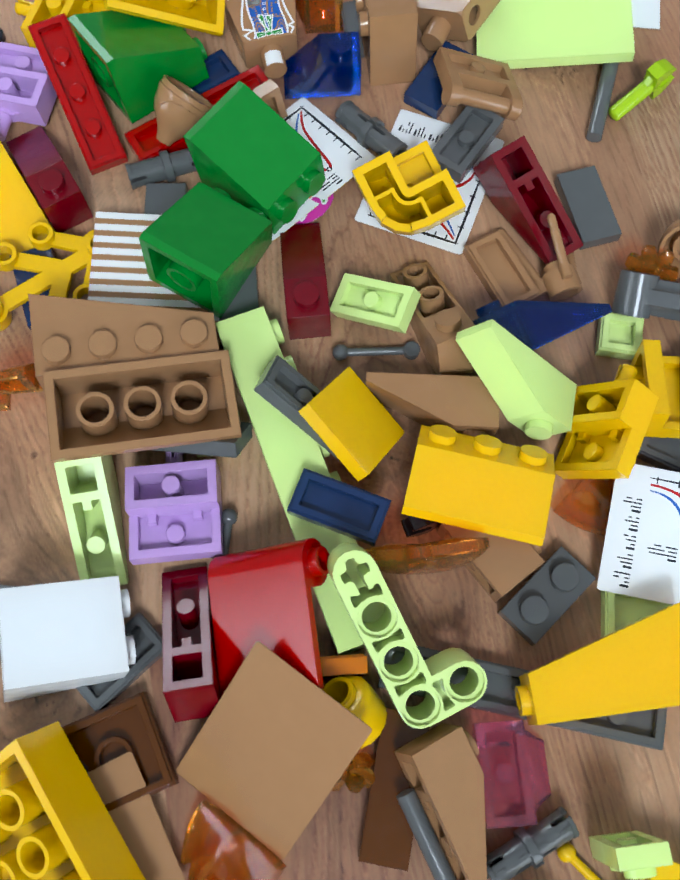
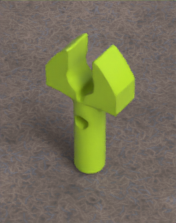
M667 59L656 61L646 70L643 81L609 108L608 113L611 119L615 121L620 120L648 96L652 100L656 98L674 79L672 73L677 69Z

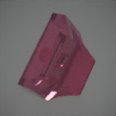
M523 719L472 724V737L479 749V755L476 758L484 772L486 829L538 825L536 812L541 804L551 796L544 740L528 732L524 727Z

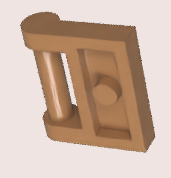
M439 46L433 61L443 88L441 95L443 105L457 107L459 104L501 113V117L515 121L519 118L523 108V99L508 63Z

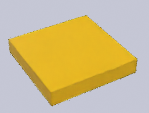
M350 366L298 411L358 482L371 473L405 433Z

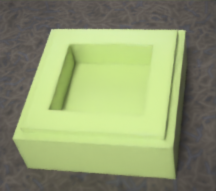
M602 311L598 317L595 355L632 361L643 339L644 318Z

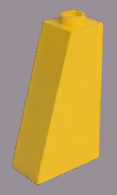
M680 602L659 610L519 676L521 686H515V699L519 715L527 716L528 725H544L680 706Z

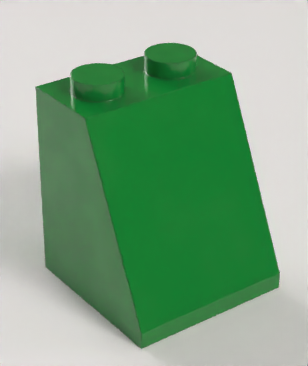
M112 10L74 14L67 18L94 80L132 124L154 111V96L158 89V83L164 75L173 77L190 88L209 78L204 62L208 59L203 44L197 37L191 38L183 27Z
M238 81L183 136L201 182L212 189L220 188L224 190L234 201L247 208L253 207L262 211L272 221V234L274 235L284 224L294 219L298 209L310 196L320 191L326 180L321 153L241 81Z
M199 182L140 235L139 242L149 279L207 312L214 313L216 317L221 319L254 267L272 243V221L259 209L247 208L234 201L224 190L220 188L212 189Z

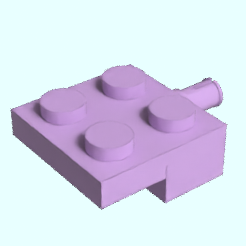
M0 42V140L3 142L6 140L8 130L13 122H24L46 127L57 98L56 91L37 48Z
M166 452V464L125 467V511L129 516V561L132 565L213 558L224 555L221 476L216 459L183 462V453Z

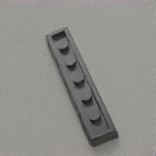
M397 646L391 648L384 657V663L393 665L401 661L405 655V647ZM417 646L423 660L441 652ZM473 658L486 673L487 688L483 696L468 707L527 721V716L519 715L515 699V686H521L519 676L529 672V670ZM468 667L456 669L450 677V684L462 682L468 674ZM379 678L378 687L386 689L381 678ZM418 690L411 695L425 698L426 691ZM667 707L544 725L663 750Z

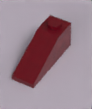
M41 126L6 142L56 232L63 233L94 217L76 181Z
M525 136L518 138L491 154L473 168L492 204L545 265L557 260L547 220L548 214L553 213L556 216L566 255L583 246L578 233Z
M320 223L293 225L286 232L280 233L286 316L290 340L331 336L330 308Z
M207 566L162 573L163 694L175 723L209 717L221 698Z

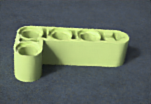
M344 543L331 551L327 560L329 576L394 706L407 725L418 729L433 726L470 706L483 696L487 688L486 673L466 651L460 648H448L423 660L376 562L364 548L355 543ZM352 558L359 564L356 567L357 572L366 585L357 589L355 583L346 573L345 562ZM373 602L384 603V613L381 618L374 622L362 620V612L366 606ZM397 646L405 647V655L401 661L393 665L384 663V657L391 648ZM468 667V674L462 682L450 684V677L456 669ZM418 690L426 691L423 702L414 707L406 706V700L409 695Z

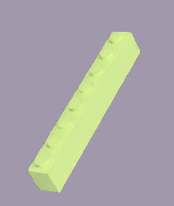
M264 306L216 322L215 326L224 350L229 351L233 376L295 541L315 538L327 549L329 555L340 544H357L356 539L287 513L288 506L304 468L341 481V478L337 471L331 473L328 471L324 458L330 456V453L254 391L266 366L277 355L297 370L292 356L283 357L279 344L284 343L285 340L278 320L275 318L269 321ZM353 558L345 562L346 573L355 583L357 589L366 586L357 572L356 567L359 564ZM328 573L325 582L321 586L313 587L338 656L346 655L365 646ZM373 602L366 606L362 612V620L374 622L381 618L384 613V603Z

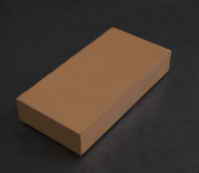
M500 229L464 246V256L503 318L540 300L542 293Z

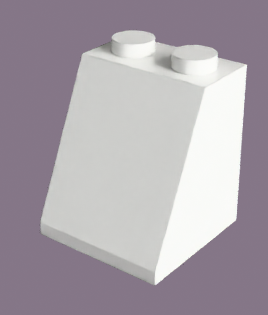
M119 576L0 589V651L4 702L124 678L128 674L129 665L136 663V649L133 635L125 636L124 618L130 617V597L128 589L120 590Z

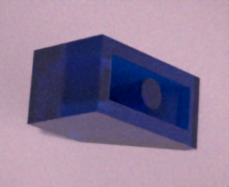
M359 31L320 33L286 60L287 72L284 75L285 99L361 95Z

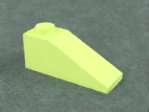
M493 319L457 332L456 342L510 423L535 440L549 439L552 435L572 430L577 384Z
M112 455L55 462V471L79 579L119 576L120 585L128 584L129 577L119 488Z

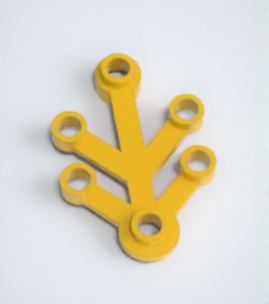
M46 222L33 223L27 232L32 246L40 251L56 248L75 252L63 260L17 252L12 244L7 242L0 243V256L5 253L12 254L10 259L0 261L1 271L8 272L16 269L39 273L0 296V332L11 324V311L29 301L28 294L39 295L50 289L48 296L67 298L72 276L86 268L84 283L75 288L73 298L81 299L83 295L88 294L94 230L89 231L84 236L54 232L52 227ZM39 233H48L47 238L43 240L35 239Z

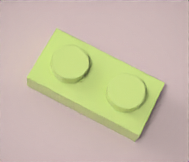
M344 273L331 304L330 312L339 318L406 334L421 294L414 287Z
M637 830L589 836L592 858L609 866L611 871L623 872L626 879L652 878L657 876L656 867L673 865L669 841Z

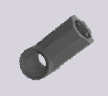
M621 269L611 311L638 318L649 319L651 315L680 321V283L662 280L657 275Z

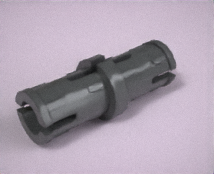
M347 100L338 108L335 117H337L335 121L355 135L357 142L362 147L371 149L378 155L390 151L393 158L407 151L408 145L387 131L385 124L379 118L370 117L352 101Z
M185 148L168 153L167 150L158 151L159 156L130 164L126 163L125 168L132 189L135 190L138 187L145 186L146 183H156L163 180L172 183L176 181L175 177L196 172L197 169L189 149Z
M559 806L556 808V811L528 829L521 826L513 831L514 838L486 855L487 879L510 880L530 866L538 869L544 865V857L573 838L579 837V831L570 816L565 818L567 811Z

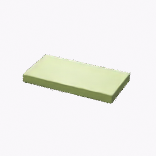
M500 0L476 32L477 56L508 63L510 69L633 62L635 47L631 0Z

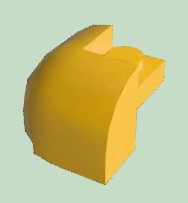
M427 140L394 158L391 152L388 151L352 170L353 178L373 216L382 227L395 234L412 236L426 232L465 211L466 205L447 168L442 171Z

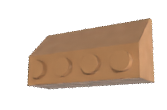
M228 350L43 372L52 463L242 437Z

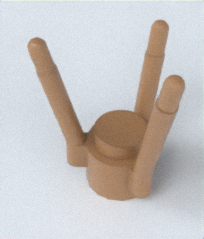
M548 214L547 220L557 260L543 268L545 274L542 278L506 230L501 228V232L542 293L541 296L548 294L551 302H560L582 291L574 252L566 255L555 214Z

